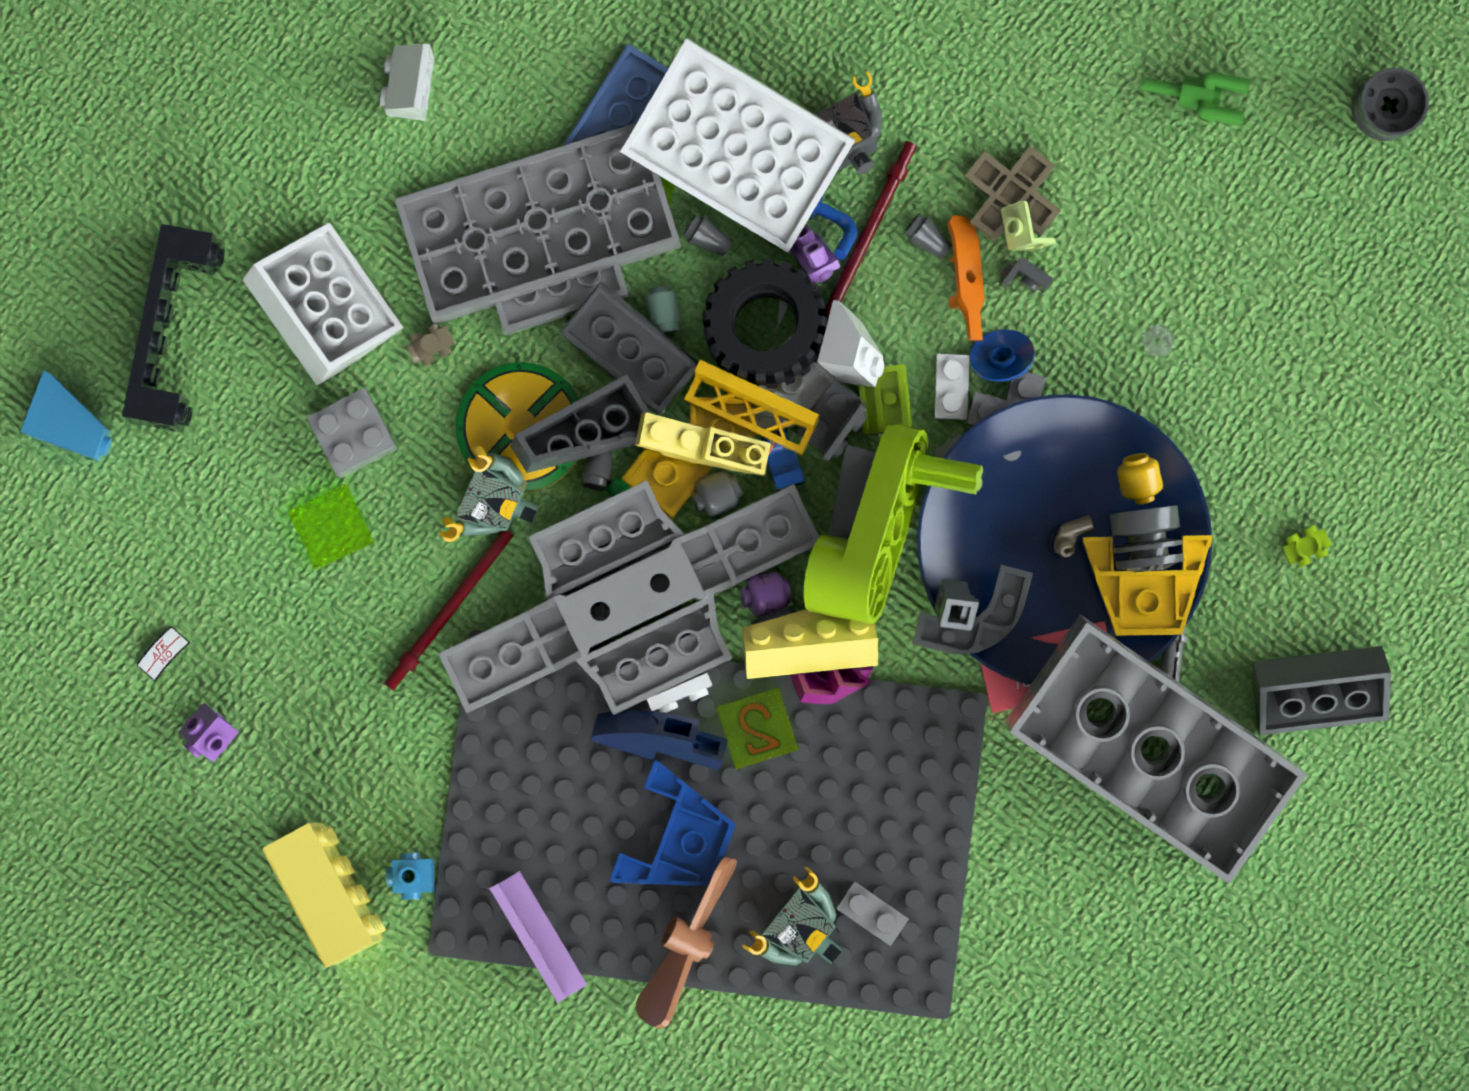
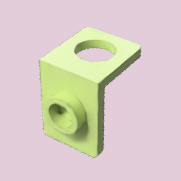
M1019 201L1001 209L1008 251H1034L1056 243L1055 238H1034L1027 201Z

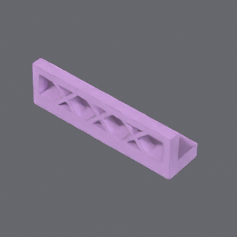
M519 871L489 888L557 1003L586 986L587 982L522 873Z

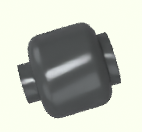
M717 470L697 479L694 484L695 492L691 494L696 510L698 512L703 510L711 518L735 509L738 505V499L742 497L740 487L732 473L728 475L723 470Z

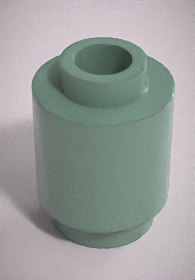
M669 286L649 289L650 295L644 297L648 320L665 334L680 331L679 323L682 321L676 291H669Z

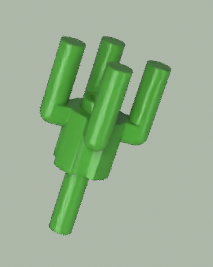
M1208 72L1204 75V78L1185 75L1183 84L1144 78L1142 90L1180 97L1179 107L1197 110L1199 117L1202 119L1242 126L1243 111L1219 107L1222 90L1248 94L1251 81L1247 78Z

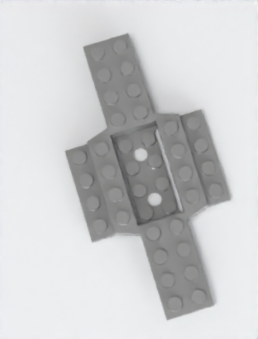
M645 481L529 536L528 538L543 568L547 601L440 652L438 655L466 713L577 662L599 685L612 714L616 715L650 697L731 660L730 652L718 629L714 595L812 549L819 535L794 484L705 527L684 534L661 510L648 481ZM671 544L670 547L665 550H662L644 560H641L623 570H620L566 597L563 596L564 594H567L585 584H588L606 574H609L627 564H630L650 553H653ZM658 573L666 575L670 581L668 589L661 593L655 592L650 586L651 578ZM693 598L700 600L588 654L590 647ZM604 602L609 606L610 614L606 620L597 621L592 618L590 611L595 603Z

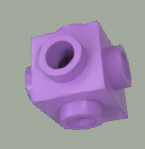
M205 702L187 719L185 725L179 730V733L187 741L184 747L197 758H200L203 754L212 762L226 750L228 744L239 733L222 715Z

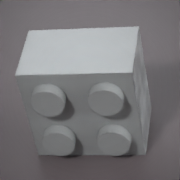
M365 387L307 417L333 470L340 479L398 449Z

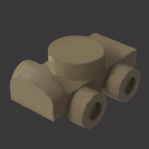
M437 323L426 329L428 334L422 336L421 332H418L409 337L411 343L406 345V348L414 364L421 361L423 367H426L435 362L432 355L439 353L440 357L444 358L452 353L450 346L455 344L447 326L440 328Z

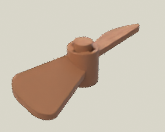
M726 856L721 860L691 923L678 916H674L667 925L661 945L670 949V951L636 1001L638 1017L650 1026L662 1029L671 1022L692 962H699L702 958L707 959L714 947V941L711 940L712 933L703 929V926L734 873L737 864L736 859Z

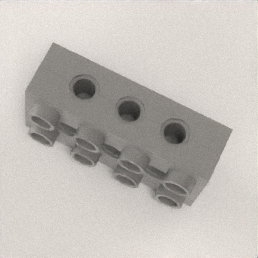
M1081 614L1005 721L1009 733L1229 884L1307 776L1295 762ZM1097 698L1110 700L1111 711L1106 718L1098 721L1087 718L1086 709L1092 700ZM1151 736L1165 738V748L1160 755L1153 758L1142 756L1141 746L1145 739ZM1209 773L1219 776V785L1213 793L1208 795L1196 793V783L1202 775Z

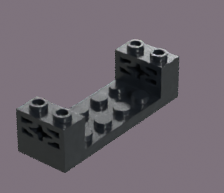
M161 224L122 417L132 424L183 433L184 426H189L191 423L193 408L188 407L189 401L178 393L152 388L158 387L161 368H157L159 355H164L167 347V336L163 335L166 323L170 324L173 317L174 305L170 304L172 292H177L180 283V273L176 272L177 268L215 275L217 267L221 268L223 265L225 249L221 248L220 241L213 233Z

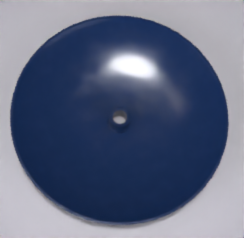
M1071 394L1047 395L1026 399L995 411L964 433L944 456L945 459L983 466L981 476L983 486L976 494L928 486L919 515L917 550L921 578L934 611L941 579L966 581L968 583L970 594L979 600L975 616L977 617L989 604L1000 565L1033 573L1025 606L1015 627L1004 639L983 651L971 653L970 655L1004 677L1031 685L1059 645L1043 642L1031 637L1070 629L1080 614L1092 623L1105 621L1109 635L1149 662L1166 650L1179 636H1116L1082 542V537H1113L1114 550L1118 546L1127 544V537L1112 536L1109 514L1175 505L1178 506L1180 527L1167 531V538L1181 540V536L1212 535L1209 509L1198 478L1183 453L1158 427L1126 407L1107 400ZM1021 451L1020 457L1014 461H1008L1003 457L1004 455ZM1146 453L1150 458L1157 460L1159 463L1163 488L1158 494L1154 495V501L1146 504H1136L1135 500L1126 499L1121 494L1117 468L1123 463L1122 460L1125 457L1133 454ZM1089 514L1094 530L1078 535L1074 545V553L1070 557H1061L1055 552L1053 543L1059 526ZM1212 543L1208 549L1204 562L1205 565L1196 587L1186 625L1196 610L1206 586L1211 564ZM1181 545L1168 547L1169 554L1181 553ZM1129 552L1114 554V571H1127L1122 569L1116 570L1115 562L1130 560ZM1178 562L1168 567L1167 569L1152 571L1181 570V562Z

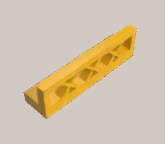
M699 361L694 371L695 378L684 398L685 402L801 456L803 455L819 422V414L705 361ZM703 381L715 388L718 398L704 402L694 396ZM720 390L729 394L721 396ZM737 397L744 400L747 411L734 416L727 412L723 401ZM720 403L722 410L713 405ZM749 403L757 406L758 408L751 410ZM768 411L773 414L777 425L766 429L760 428L756 425L753 415ZM750 417L751 423L743 420V418ZM778 417L783 418V419H785V420H787V421H786V422H783V423H780V420H779ZM796 424L806 429V432L800 444L797 445L786 440L783 428ZM779 430L781 437L771 432Z

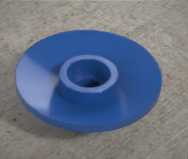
M1008 329L996 330L982 336L983 340L976 341L970 351V363L974 372L981 378L994 382L1009 381L1021 376L1031 367L1035 357L1034 346L1031 340L1021 332Z

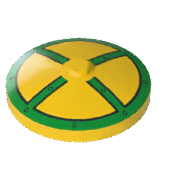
M515 362L495 367L475 380L460 402L455 428L460 452L474 473L475 471L467 459L475 460L479 458L474 452L477 446H481L486 454L494 453L510 457L523 474V479L528 483L524 493L547 488L562 479L572 469L577 460L526 473L510 444L517 433L580 399L572 386L563 377L544 366L528 362Z

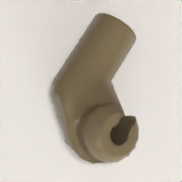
M1089 514L1059 526L1053 543L1055 552L1061 557H1070L1074 553V545L1078 535L1094 530Z

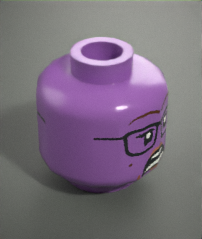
M777 572L761 573L749 578L746 582V587L741 588L743 606L749 607L755 616L768 614L784 608L786 604L791 602V591L787 578H782Z

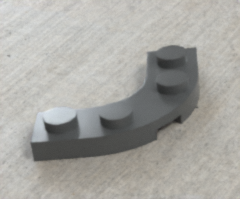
M1000 565L992 597L987 608L975 617L972 631L940 627L937 616L920 612L912 644L951 654L976 653L995 645L1004 639L1017 624L1025 606L1033 573Z

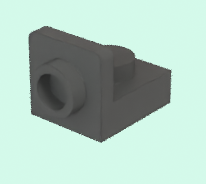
M1023 256L1020 257L1017 263L1011 259L1000 274L1005 278L1001 284L1003 288L1007 289L1016 275L1022 277L1020 283L1034 293L1037 290L1044 293L1053 280L1051 276Z

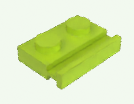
M906 365L884 366L883 373L878 378L876 387L859 385L860 398L866 401L865 411L867 412V418L863 423L864 435L882 434L890 424L913 427Z

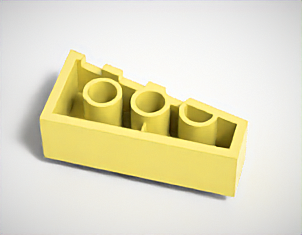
M805 609L742 628L743 657L747 679L878 665V637L875 623L868 624L813 613Z

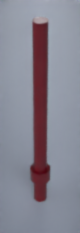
M905 141L896 162L891 163L886 173L888 178L826 304L828 319L833 300L842 303L899 183L904 182L909 172L907 167L917 148L915 144L909 141Z
M501 531L410 650L408 652L405 650L397 660L399 664L385 680V685L394 691L407 673L415 670L420 663L418 659L514 535L509 531Z

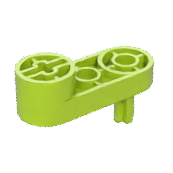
M897 424L888 425L878 444L849 538L823 534L819 536L813 546L804 582V603L806 609L813 613L868 624L877 622L887 601L922 484L976 494L981 488L983 466L929 456L927 433L924 429Z

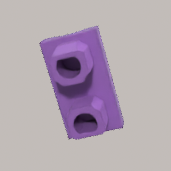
M805 226L790 251L811 282L826 281L833 274L834 270L840 268V264L818 233L813 234L811 228Z

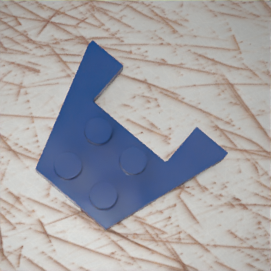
M654 760L644 788L676 800L653 864L650 865L619 853L609 881L613 883L708 886L717 866L724 858L736 824L664 765Z

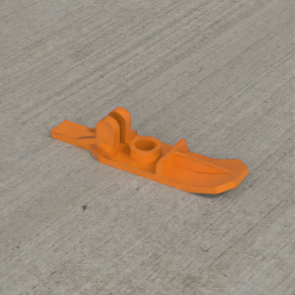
M953 215L950 217L947 226L953 244L954 256L950 258V263H954L957 292H955L956 295L949 298L948 305L951 309H960L966 320L967 340L982 341L980 311L985 301L979 238L975 227L970 224L966 217Z

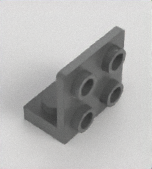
M833 379L811 411L819 414V422L809 443L822 451V458L828 462L832 456L838 458L848 444L846 436L852 429L857 432L867 418V412L865 411L866 401ZM799 426L796 433L803 438L806 429Z

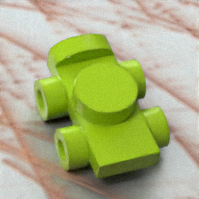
M1314 525L1303 530L1306 537L1300 539L1298 533L1286 538L1288 545L1282 547V551L1289 565L1297 562L1299 568L1311 563L1309 556L1315 554L1317 560L1329 555L1326 548L1331 547L1332 544L1324 528L1318 531Z

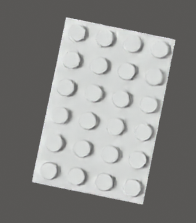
M687 38L623 146L621 153L784 251L789 252L856 139Z

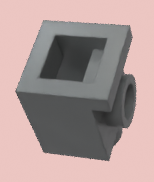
M941 579L934 606L939 626L972 631L979 600L970 594L966 581Z

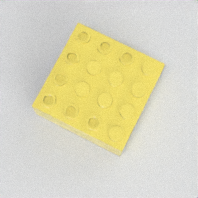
M307 823L263 847L262 851L323 966L327 968L339 964L384 940L382 932L386 931V928L378 913L371 914L366 904L371 900L363 885L355 884L351 874L355 873V870L347 855L340 856L335 846L340 842L331 826L325 827L323 823Z

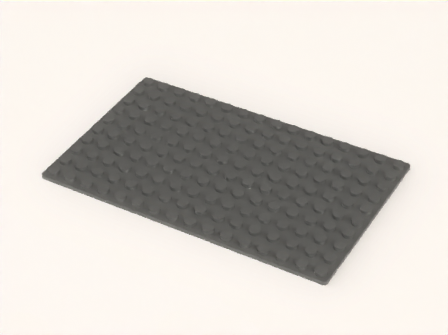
M473 630L469 634V639L485 631ZM594 645L590 647L588 654L604 646ZM726 661L689 679L692 680L707 673L712 683V686L707 688L708 695L692 702L688 696L677 701L678 708L667 712L699 720V731L728 739L719 771L657 751L654 759L651 760L590 741L597 715L611 712L599 685L577 662L567 665L469 713L465 712L460 701L428 947L431 955L536 968L489 889L520 871L581 974L649 982L670 951V949L661 945L664 931L670 920L674 916H678L691 923L708 887L613 883L609 881L619 853L650 865L653 864L676 803V800L644 788L655 760L664 765L736 824L724 857L728 856L737 860L736 868L703 926V929L712 933L711 940L714 941V947L707 959L702 958L699 962H692L684 987L936 1019H947L950 1016L987 708V696L985 694L870 679L871 683L833 704L802 703L799 701L790 674L747 679L744 663ZM647 700L624 710L652 711ZM758 701L764 703L772 713L771 719L764 720L760 713L752 711L748 713L746 721L753 728L778 738L781 741V747L770 752L750 756L745 749L746 742H751L755 748L764 746L767 743L744 733L738 725L737 715L743 705ZM804 867L810 868L817 876L821 885L830 894L836 912V918L833 922L836 928L829 935V938L843 949L839 956L830 965L815 953L808 963L802 961L794 966L773 963L760 955H754L742 947L743 944L749 947L755 942V937L750 935L749 932L754 931L759 935L763 933L799 888L793 879L794 876L799 881H803L808 876V872ZM854 881L909 918L891 946L836 909Z

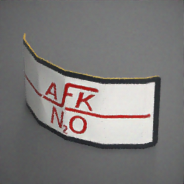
M170 626L147 649L136 665L156 682L166 667L190 642Z

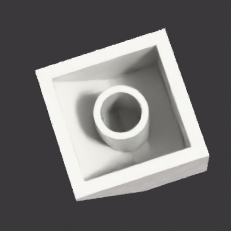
M430 44L394 46L393 54L387 55L385 74H389L388 87H382L380 106H385L384 110L387 116L426 121L435 60Z
M833 300L817 362L839 382L876 387L877 380L881 377L884 370L883 355L863 323L840 301Z

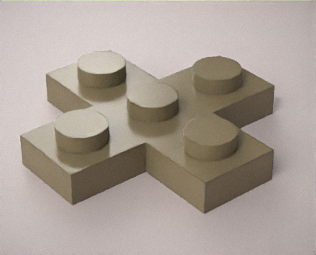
M1031 146L1028 147L1011 170L984 151L964 176L965 180L988 197L971 219L970 224L995 243L1005 231L1001 209L1019 201H1027L1033 232L1041 237L1061 212L1058 207L1036 191L1054 169L1055 165Z

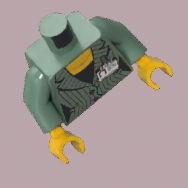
M481 446L475 447L474 452L479 458L475 460L467 459L475 473L455 517L459 520L456 523L450 517H444L441 520L445 527H450L447 531H439L440 536L445 541L452 542L459 536L484 535L507 531L514 516L532 524L539 505L522 498L528 483L523 479V474L510 457L494 453L486 454Z
M804 867L808 872L805 880L799 881L794 876L793 879L799 888L763 933L759 935L754 931L749 932L750 935L755 937V942L749 947L743 944L742 947L754 955H760L773 963L794 966L802 961L808 963L815 953L830 965L839 956L843 949L829 938V935L836 928L833 923L836 918V912L830 894L821 885L817 876L810 868Z

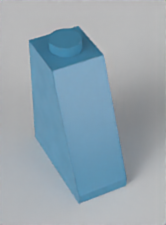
M43 371L20 432L40 441L100 461L101 456H106L111 447L112 438L109 437L111 431L55 376Z

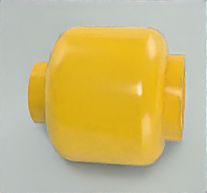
M1146 453L1125 457L1122 460L1123 463L1117 468L1122 496L1126 499L1135 500L1136 504H1146L1154 501V495L1158 494L1163 488L1158 461L1150 458Z

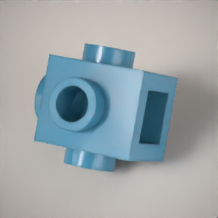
M400 853V860H392V867L386 868L387 887H393V893H401V900L421 899V892H435L434 859H420L419 853ZM408 870L413 871L415 874L412 882L406 879L405 875Z

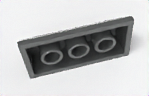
M1383 646L1253 661L1252 687L1259 735L1389 720L1391 670Z

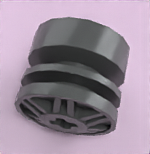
M1388 68L1377 72L1357 88L1352 100V115L1356 126L1366 136L1377 141H1393L1414 131L1424 121L1429 109V95L1424 83L1416 74L1403 68ZM1391 101L1393 107L1390 111L1383 112L1381 106L1384 105V102Z
M1177 505L1109 514L1112 536L1127 537V544L1114 548V554L1129 552L1130 560L1116 561V570L1122 569L1135 573L1160 570L1185 561L1184 553L1169 554L1168 547L1183 545L1180 539H1169L1166 537L1167 531L1180 527Z

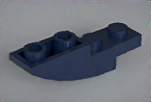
M627 710L613 715L612 712L598 714L590 741L651 760L654 759L657 751L719 771L728 739L699 731V720L662 712Z

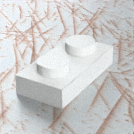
M936 355L934 420L967 421L970 355Z
M705 673L650 697L647 701L653 712L659 710V712L667 713L678 708L677 701L689 696L692 702L708 695L707 688L711 687L712 683L708 674Z

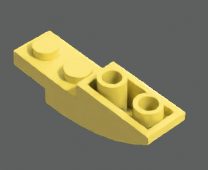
M645 412L641 413L635 445L661 452V455L737 472L765 475L771 443L712 427L703 428Z

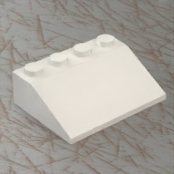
M330 223L253 264L243 279V282L316 385L343 371L403 329L397 317Z

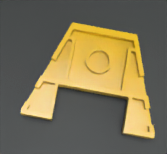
M1212 535L1181 536L1183 544L1181 545V553H1184L1185 560L1181 562V570L1136 573L1132 571H1114L1113 537H1082L1088 560L1116 636L1183 634L1196 587L1205 565L1204 562L1208 549L1212 543Z

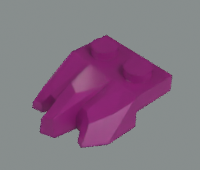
M874 666L790 674L800 702L833 704L871 683L868 677L873 671Z

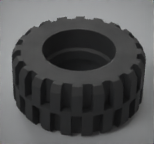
M764 258L763 264H755L753 259L746 261V267L738 270L734 266L727 271L728 277L725 279L719 278L715 282L714 292L708 293L705 300L706 310L703 311L702 315L703 332L712 358L716 360L717 366L720 369L757 386L759 384L767 385V389H774L781 382H785L786 385L794 383L796 376L799 374L805 376L811 371V364L813 362L818 363L828 322L824 299L820 295L819 288L815 282L809 281L808 275L801 269L795 271L792 264L785 261L778 265L774 264L773 259ZM765 297L776 298L786 302L793 309L796 316L795 333L788 342L779 348L769 351L754 350L742 344L735 331V320L745 305L753 300Z

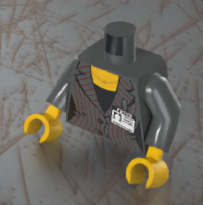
M865 71L868 82L865 86H859L856 83L855 75L852 77V84L855 88L860 89L862 95L859 96L855 92L816 114L817 117L856 139L838 170H843L853 165L858 174H865L874 167V162L869 154L877 150L876 139L881 135L882 111L875 91L870 90L872 76L867 71Z

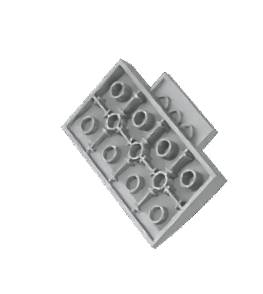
M637 123L396 198L395 202L432 322L440 324L496 306L504 334L507 336L575 314L600 282L604 283L622 299L629 297L621 266L681 248L680 239L660 176L621 153L623 146Z

